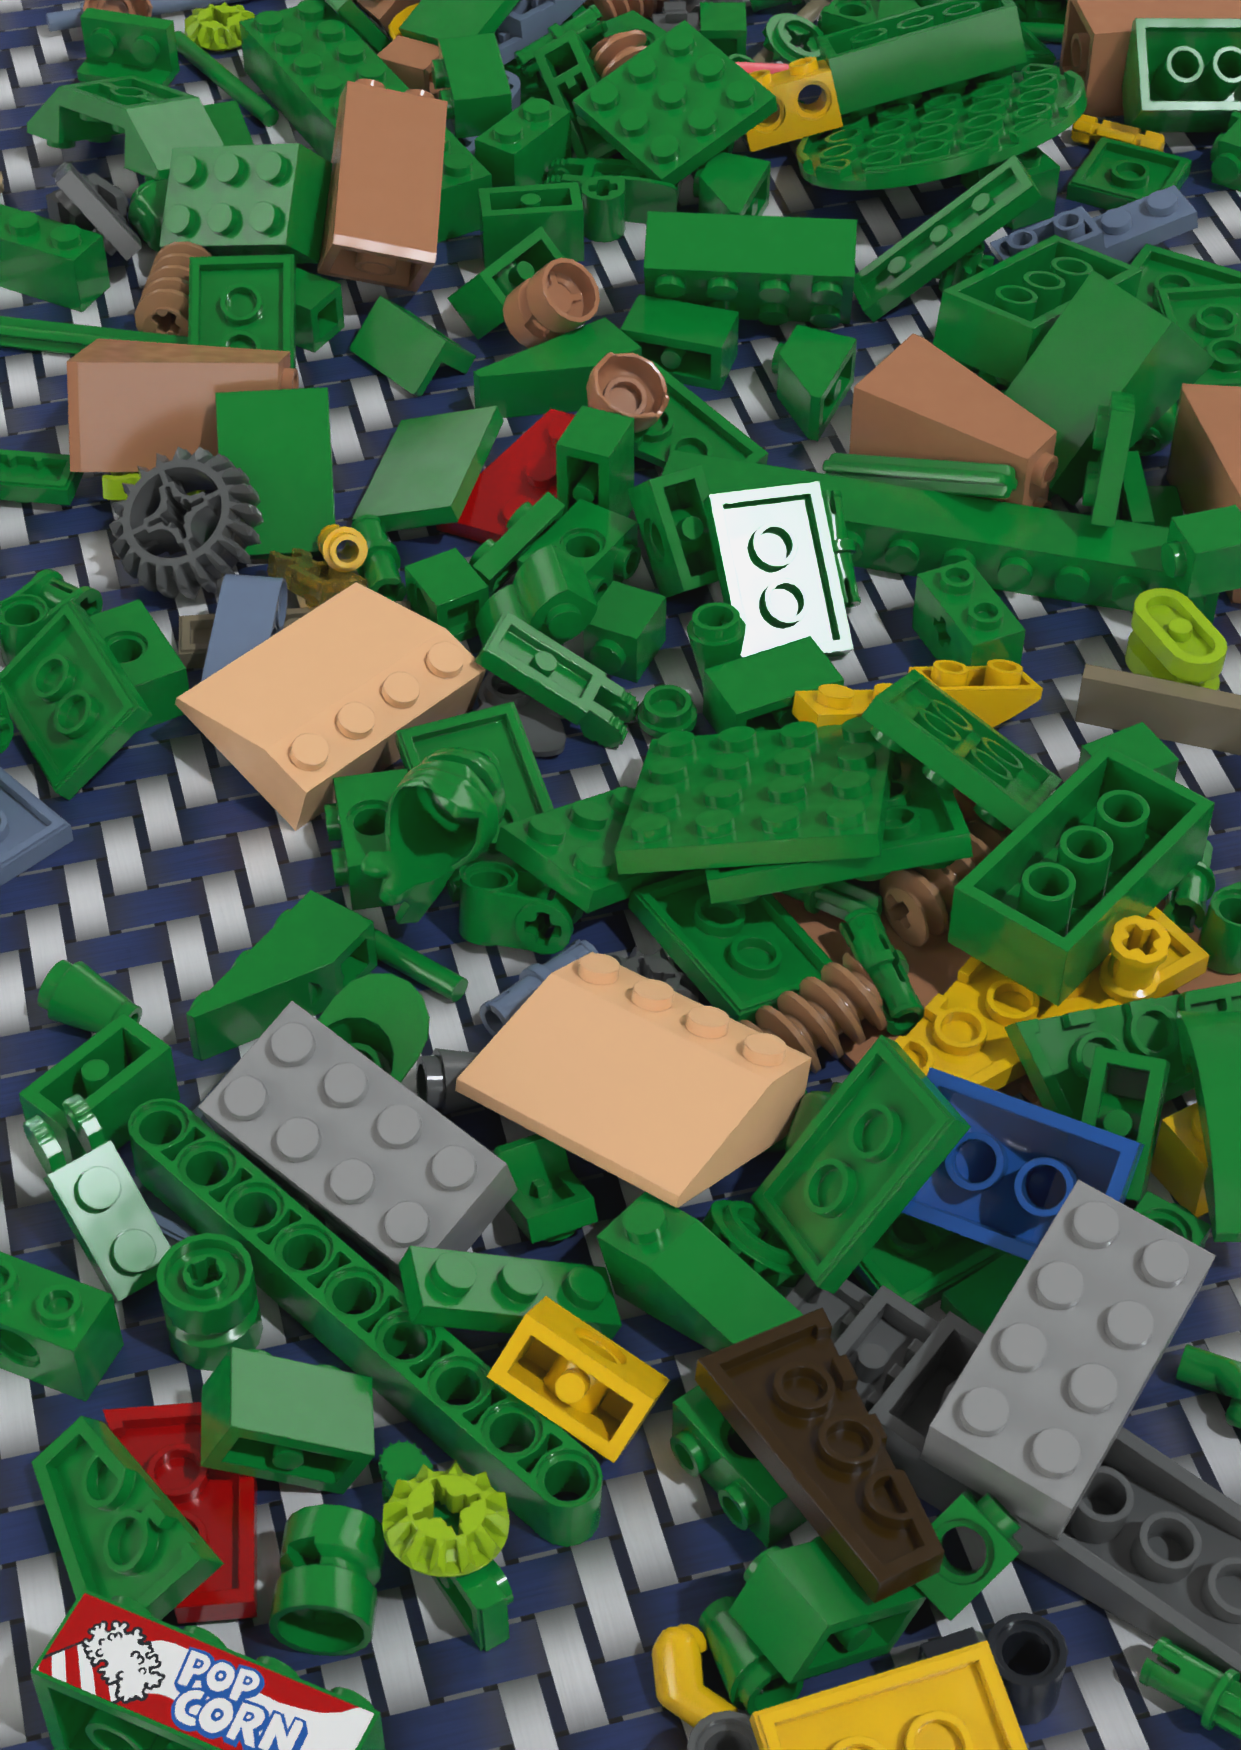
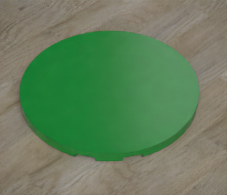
M1030 63L1022 68V72H1013L997 78H990L987 74L970 78L969 84L960 89L943 91L941 87L924 91L923 97L914 102L896 104L895 100L878 104L876 105V111L865 116L850 117L849 113L841 115L843 127L802 138L796 150L800 173L806 181L819 187L837 190H876L921 184L978 170L1007 160L1013 155L1017 156L1031 150L1073 125L1087 107L1084 81L1080 75L1072 70L1066 71L1062 75L1057 65Z

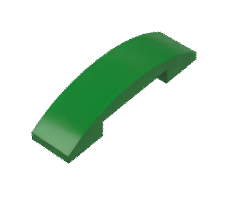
M1177 1011L1176 1025L1184 1072L1192 1073L1208 1163L1204 1188L1213 1241L1241 1242V1011Z

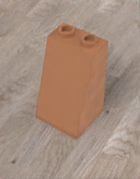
M1068 0L1059 65L1060 73L1064 75V72L1072 70L1082 77L1087 95V107L1083 114L1096 118L1124 115L1122 83L1132 22L1135 18L1241 19V0Z
M358 79L355 82L347 81L339 98L331 161L333 164L320 262L318 263L317 270L318 274L417 292L436 262L448 101L434 99L432 93L420 89H409L405 92L386 89L384 84L372 79Z
M914 333L910 335L854 386L849 454L1011 465L1015 469V479L1018 480V487L1016 491H1012L1009 498L969 497L1052 509V502L1048 500L1050 482L1058 467V457L1054 456L1057 431L923 337Z
M96 339L67 361L70 472H138L137 466L146 467L151 470L156 467V453L165 455L172 461L177 447L188 450L191 455H193L198 447L208 450L213 456L217 455L218 438L215 393L298 389V370L290 368V351Z
M1182 383L1166 476L1170 486L1177 488L1185 514L1237 505L1241 511V387ZM1241 588L1225 591L1231 603L1241 604Z

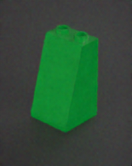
M1092 270L1004 393L1007 397L1057 431L1054 456L1058 457V467L1050 482L1048 500L1051 501L1055 494H1057L1073 506L1083 497L1082 491L1088 461L1099 462L1101 450L1092 449L1094 423L1098 405L1109 406L1111 391L1134 394L1135 418L1129 445L1130 449L1180 398L1182 383L1194 384L1215 361L1209 353L1173 321L1094 270Z

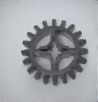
M177 447L172 461L165 455L156 453V467L149 470L146 467L137 466L139 476L141 477L135 485L122 483L124 492L128 495L127 499L112 503L115 513L120 517L109 524L111 533L117 538L112 544L115 554L122 560L123 569L133 579H139L138 582L148 591H153L154 593L159 591L164 597L173 600L180 592L186 598L196 600L201 586L207 592L217 594L218 579L225 576V574H235L233 567L238 562L251 564L250 555L245 551L246 547L261 544L259 534L253 529L264 523L262 513L256 507L261 502L259 495L251 486L250 479L243 470L236 468L226 456H222L219 453L213 456L208 450L198 447L193 455H191L188 450ZM197 490L214 491L208 495H206L203 491L191 496L186 494ZM166 551L170 555L180 551L187 553V555L175 558L158 557V555Z

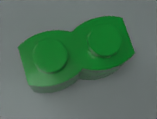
M550 544L532 554L521 565L515 575L513 584L500 589L483 604L476 616L475 624L482 645H484L502 613L510 612L557 643L564 644L580 634L589 625L596 614L598 605L581 561Z

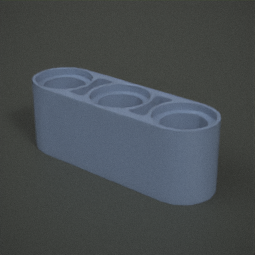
M225 574L221 585L201 682L284 629L288 592L285 578Z

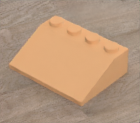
M355 582L178 696L175 705L291 827L297 831L323 813L325 804L336 803L333 778L381 772L401 758L395 743L396 731L462 715L470 711L474 706L486 669L474 662L476 658L446 628Z
M590 952L552 972L459 1075L456 1079L455 1091L678 1208L787 1136L798 1104L806 1092L812 1057L787 1046L781 1038L775 1035L760 1033L729 1018V1015L719 1008L704 1006L675 992L669 984L663 981L648 979L621 966L615 958L609 955Z

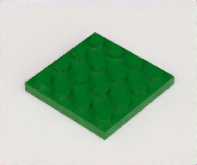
M862 717L849 719L840 725H828L818 728L812 722L799 721L787 724L781 729L755 731L748 726H736L725 729L720 734L694 736L693 733L688 731H673L662 735L659 739H652L614 851L618 875L881 857L896 752L888 749L873 737L870 732L873 725Z
M903 750L902 753H896L881 857L704 869L711 904L726 902L733 905H742L757 900L761 895L788 890L797 893H808L821 889L826 883L854 878L860 881H875L888 876L890 872L915 867L924 869L945 868L953 864L955 860L973 857L970 832L954 793L943 790L931 782L922 772L924 764L906 750Z

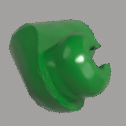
M1186 1344L1176 1380L1231 1398L1230 1406L1226 1410L1225 1419L1228 1425L1241 1429V1362Z

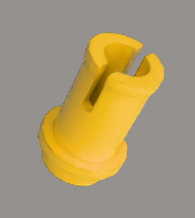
M339 524L327 525L320 531L317 538L318 550L328 566L336 571L345 573L355 571L363 564L367 557L368 547L366 539L359 531L352 527H339ZM346 540L344 549L336 553L338 544Z

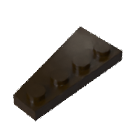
M823 1307L699 1358L694 1379L874 1604L940 1572L945 1551L905 1471L895 1468L885 1448L888 1437L876 1413L868 1414L856 1390L858 1377L847 1355L839 1356L830 1338L832 1325Z

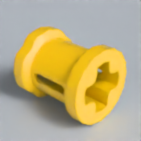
M1136 915L1124 917L1115 923L1109 941V948L1112 954L1105 958L1099 971V983L1109 997L1124 1004L1154 997L1160 984V973L1157 967L1165 962L1171 943V937L1166 928L1158 921Z

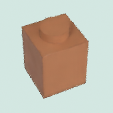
M398 35L377 54L409 89L425 90L432 93L434 99H439V91L443 89L434 88L431 60L439 59V46Z

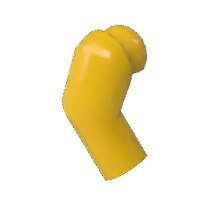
M680 1624L676 1627L664 1629L656 1639L652 1649L655 1692L658 1701L663 1707L693 1728L701 1719L714 1712L729 1710L738 1712L735 1706L703 1685V1658L701 1653L708 1650L704 1634L691 1624Z

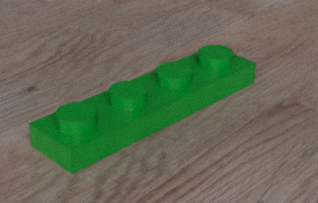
M1013 155L855 274L853 292L863 312L873 322L895 308L915 291L1042 198L1026 168L1016 155Z

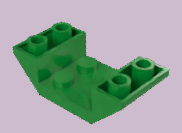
M134 75L59 86L27 122V133L46 139L48 146L59 149L74 148L76 141L81 140L98 143L110 142L112 135L125 133L124 168L144 175L145 181L169 178L173 148L224 146L199 97Z

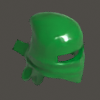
M448 747L437 750L425 757L418 766L410 770L392 794L385 819L386 851L371 850L363 859L361 871L372 879L383 878L379 898L389 906L402 903L395 916L398 924L419 922L441 893L454 871L475 860L490 846L496 836L498 825L502 821L506 809L504 783L496 765L485 755L477 751L461 747Z

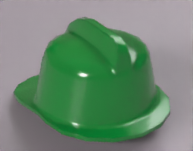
M370 973L346 985L333 998L318 1021L401 1083L419 1059L428 1040L430 1016L424 997L409 981L391 973Z

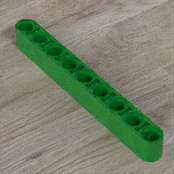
M158 1098L139 1105L131 1113L128 1129L135 1173L148 1190L198 1234H224L239 1241L250 1254L255 1283L261 1290L356 1374L372 1377L373 1389L452 1459L457 1461L470 1475L475 1476L486 1471L491 1487L497 1492L506 1493L507 1507L540 1537L553 1545L565 1547L579 1545L592 1537L599 1526L601 1516L603 1475L600 1464L590 1452L557 1424L486 1377L491 1368L444 1327L411 1324L406 1297L401 1290L185 1105L173 1099ZM306 1267H311V1268H313V1269L304 1270V1271L298 1270V1269H300V1268H306ZM354 1310L365 1311L360 1314H347V1312ZM403 1354L417 1355L415 1358L406 1360L395 1358ZM454 1399L470 1401V1403L460 1406L450 1405L446 1402ZM506 1445H518L525 1448V1450L509 1453L503 1452L499 1448ZM560 1492H572L581 1496V1498L573 1501H562L556 1499L553 1495Z

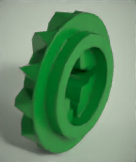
M790 13L776 14L769 19L762 31L765 36L763 46L767 50L774 52L773 61L790 64L795 60L805 57H816L817 61L822 60L817 37L823 36L824 33L814 23Z
M717 1200L711 1205L702 1221L704 1226L772 1287H778L779 1285L795 1287L806 1271L756 1205L744 1201Z

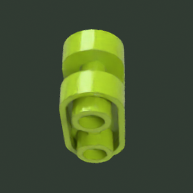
M1154 588L1142 592L1134 603L1131 620L1133 631L1129 635L1125 654L1127 667L1134 674L1219 690L1220 679L1218 675L1223 670L1227 652V642L1223 635L1184 594L1167 588Z

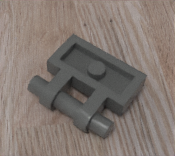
M64 162L52 173L55 184L60 188L55 193V196L74 217L77 218L83 213L94 225L92 232L103 235L105 251L112 256L118 251L128 261L142 248L140 238L126 224V219L116 208H112L95 190L94 184L85 174H80L70 162Z

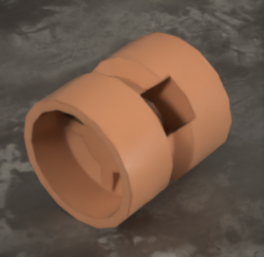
M562 257L552 260L537 271L532 278L525 280L513 289L506 297L503 306L504 321L511 335L520 344L527 348L534 347L575 330L590 320L597 312L600 302L598 286L592 274L575 260Z

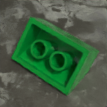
M1135 18L1132 22L1122 83L1124 125L1140 128L1141 132H1146V130L1152 132H1227L1230 115L1234 111L1241 113V19Z

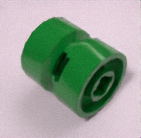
M214 1233L189 1236L171 1246L160 1259L156 1277L171 1349L179 1360L198 1370L214 1371L231 1347L244 1350L256 1349L260 1343L263 1325L249 1252L239 1241L224 1234Z
M328 1504L304 1507L290 1515L285 1524L279 1559L282 1574L275 1583L269 1619L270 1632L280 1643L297 1651L322 1656L353 1654L367 1647L373 1638L378 1602L375 1585L381 1578L386 1545L383 1526L376 1518L358 1509Z

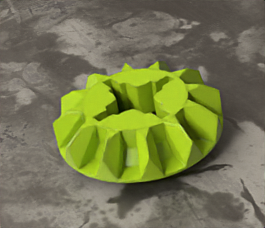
M224 2L221 5L214 6L209 3L207 8H196L192 11V15L184 19L185 35L198 46L207 50H232L242 46L239 22L254 18L255 16L253 12L245 10L243 5L228 6Z
M455 1461L448 1471L433 1472L423 1463L415 1478L409 1481L397 1479L388 1503L383 1504L382 1526L385 1541L399 1561L417 1572L436 1577H456L475 1572L496 1558L508 1538L510 1519L507 1510L506 1493L497 1492L491 1487L486 1471L472 1476L463 1473L457 1461ZM440 1501L441 1505L445 1504L451 1513L460 1512L459 1534L457 1536L452 1526H447L441 1517L433 1518L434 1502Z

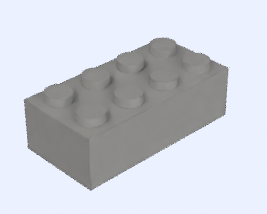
M293 1001L288 1004L198 1107L215 1132L401 1280L399 1262L409 1246L467 1252L518 1190L507 1163Z
M1078 1180L930 1424L920 1459L981 1495L989 1492L1009 1512L1059 1540L1197 1296L1216 1255Z

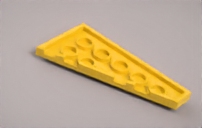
M1155 907L1145 919L1158 921L1166 928L1171 937V943L1165 962L1157 967L1160 973V984L1153 997L1154 999L1163 997L1206 973L1210 956L1162 911ZM971 956L958 970L957 980L943 995L937 993L924 1008L923 1018L906 1036L899 1035L895 1042L900 1045L926 1076L929 1068L932 1067L997 1091L1027 1074L1004 1027L1016 1022L1037 1018L1039 1020L1071 1012L1100 1009L1124 1003L1109 997L1099 983V971L1104 960L1059 1006H1056Z

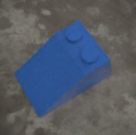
M929 1068L927 1074L929 1080L971 1127L907 1204L902 1213L1030 1260L1078 1180L1124 1204L1145 1144L935 1068Z

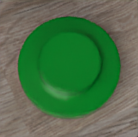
M660 685L650 689L645 694L644 700L638 706L637 720L640 728L645 733L656 738L673 731L691 732L697 723V708L691 700L689 693L683 688L675 685Z

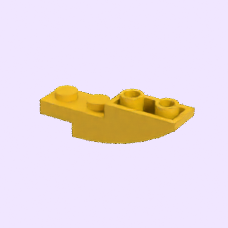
M1004 659L989 660L987 666H966L952 660H937L933 662V666L909 667L908 673L914 669L992 728L1015 717L1041 700L1043 688L1023 671L1021 665ZM892 683L876 684L872 690H852L843 685L823 684L818 687V690L795 691L792 714L798 721L812 722L817 725V728L828 725H840L849 719L861 717L875 696L891 686Z

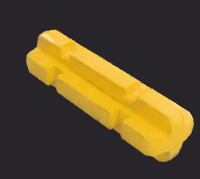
M1082 114L1073 124L1071 139L1074 142L1089 146L1091 141L1096 142V145L1101 137L1163 152L1165 145V136L1163 134L1146 130L1145 135L1140 134V128L1104 119L1102 124L1098 123V118Z

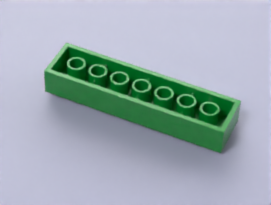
M304 0L298 6L280 11H263L254 18L239 22L246 74L317 154L329 162L332 161L339 98L347 81L355 82L358 79H372L384 84L386 89L400 92L409 90L402 80L325 0ZM447 128L445 130L437 243L480 230L478 188L492 187L491 173Z

